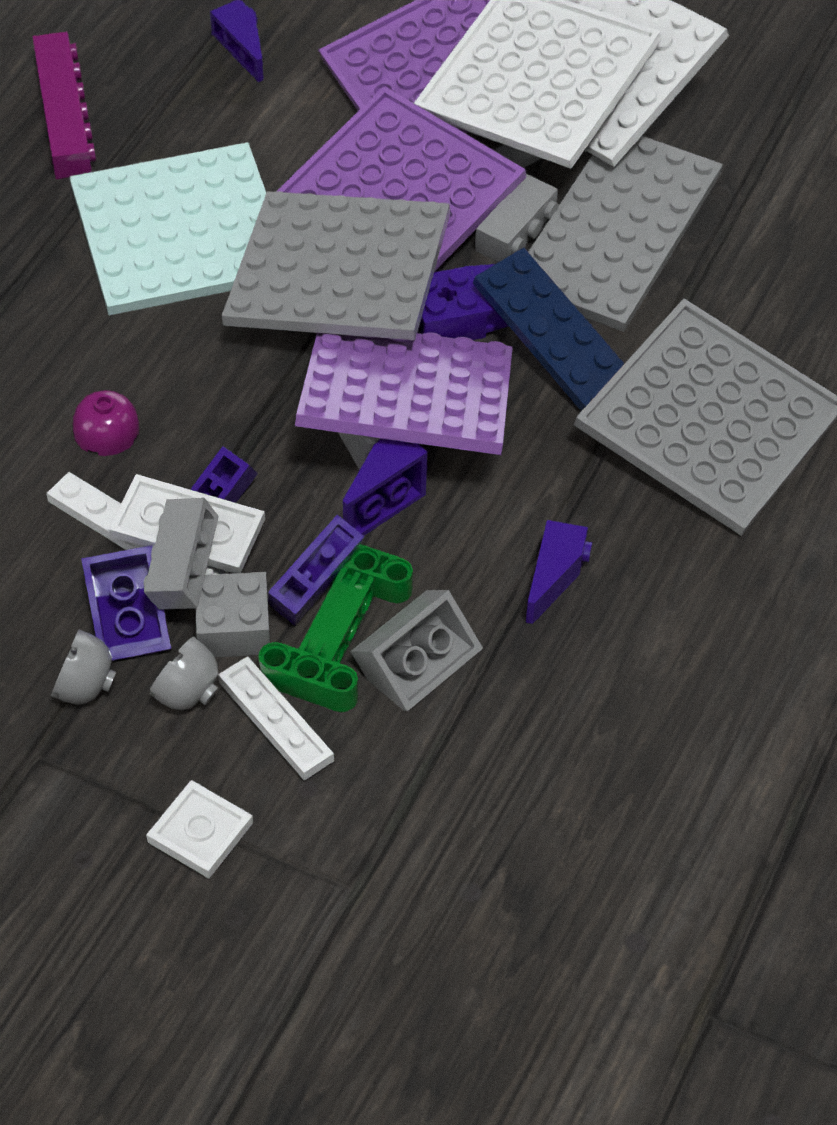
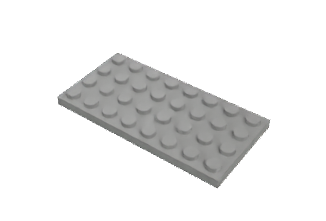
M641 136L615 167L592 155L560 203L558 210L552 215L528 252L585 318L625 332L720 177L723 164Z

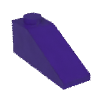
M235 0L210 11L212 35L258 82L263 81L262 53L255 11L251 7L248 8L242 0Z
M222 446L190 490L236 503L258 473L249 464Z
M336 515L268 592V604L295 626L327 589L363 541L364 536L339 515Z
M547 520L529 594L526 623L533 624L580 575L582 562L589 563L593 542L586 541L588 527Z

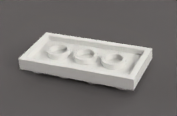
M138 474L135 475L109 527L110 537L144 547L150 545L153 547L156 543L159 531V518L163 514L166 499L205 498L219 516L207 565L231 573H241L265 521V511Z

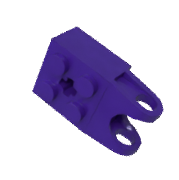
M495 264L465 266L434 272L418 333L432 332L439 334L441 337L455 339L467 337L476 340L486 338V333L508 327L507 323L473 285L475 276Z

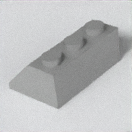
M426 590L350 652L367 680L403 711H409L480 652L483 647L450 591Z

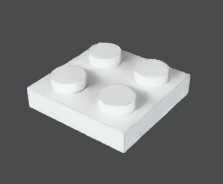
M191 780L147 833V842L205 877L210 878L251 827L253 815Z

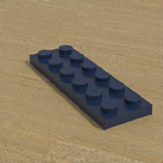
M524 247L475 276L473 285L581 411L624 365V362Z

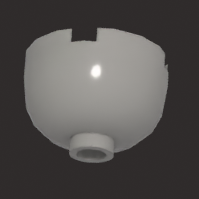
M79 629L51 694L53 698L75 705L86 704L95 700L101 689L108 692L116 674L115 671L110 670L112 655L108 646L96 636Z
M192 637L178 650L181 654L173 661L167 663L150 688L151 692L149 694L171 709H191L199 701L206 705L218 690V687L214 685L218 675L216 659L204 644L195 637Z

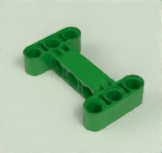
M362 544L357 547L333 579V585L299 649L283 643L272 642L264 645L258 655L259 670L279 692L337 712H347L353 709L358 701L357 673L351 667L340 662L373 598L376 597L391 603H403L411 597L413 591V568L409 561Z

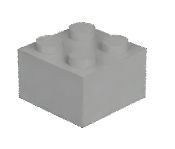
M266 572L205 575L198 607L196 608L197 640L204 644L213 653L214 657L259 655L260 649L270 643Z

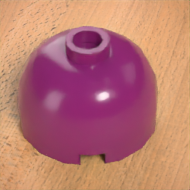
M101 390L85 396L77 405L73 415L72 426L75 442L82 450L98 452L99 456L115 455L129 449L140 431L135 406L127 397L116 391Z

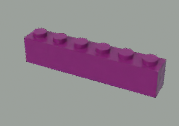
M68 32L33 36L55 178L62 179L91 173L90 162L96 161L94 144H87V141H92L90 122L84 123V121L89 120L86 102L80 103V101L85 100L83 82L77 83V81L82 80L79 62L73 63V61H78L76 43L70 44Z

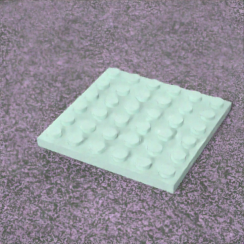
M249 143L70 176L72 191L108 315L231 291L266 195Z

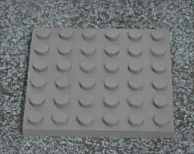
M267 191L222 314L223 326L415 340L449 221L450 203Z
M683 299L575 419L574 426L742 536L836 421L837 395L691 302Z

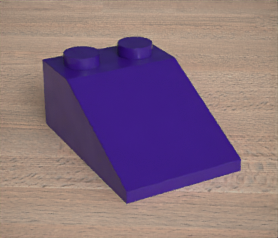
M380 438L372 447L343 499V519L365 536L425 496L427 451L418 443Z
M152 545L81 558L95 636L108 646L112 655V661L172 650L165 609H158L144 593V579L148 575L152 560Z

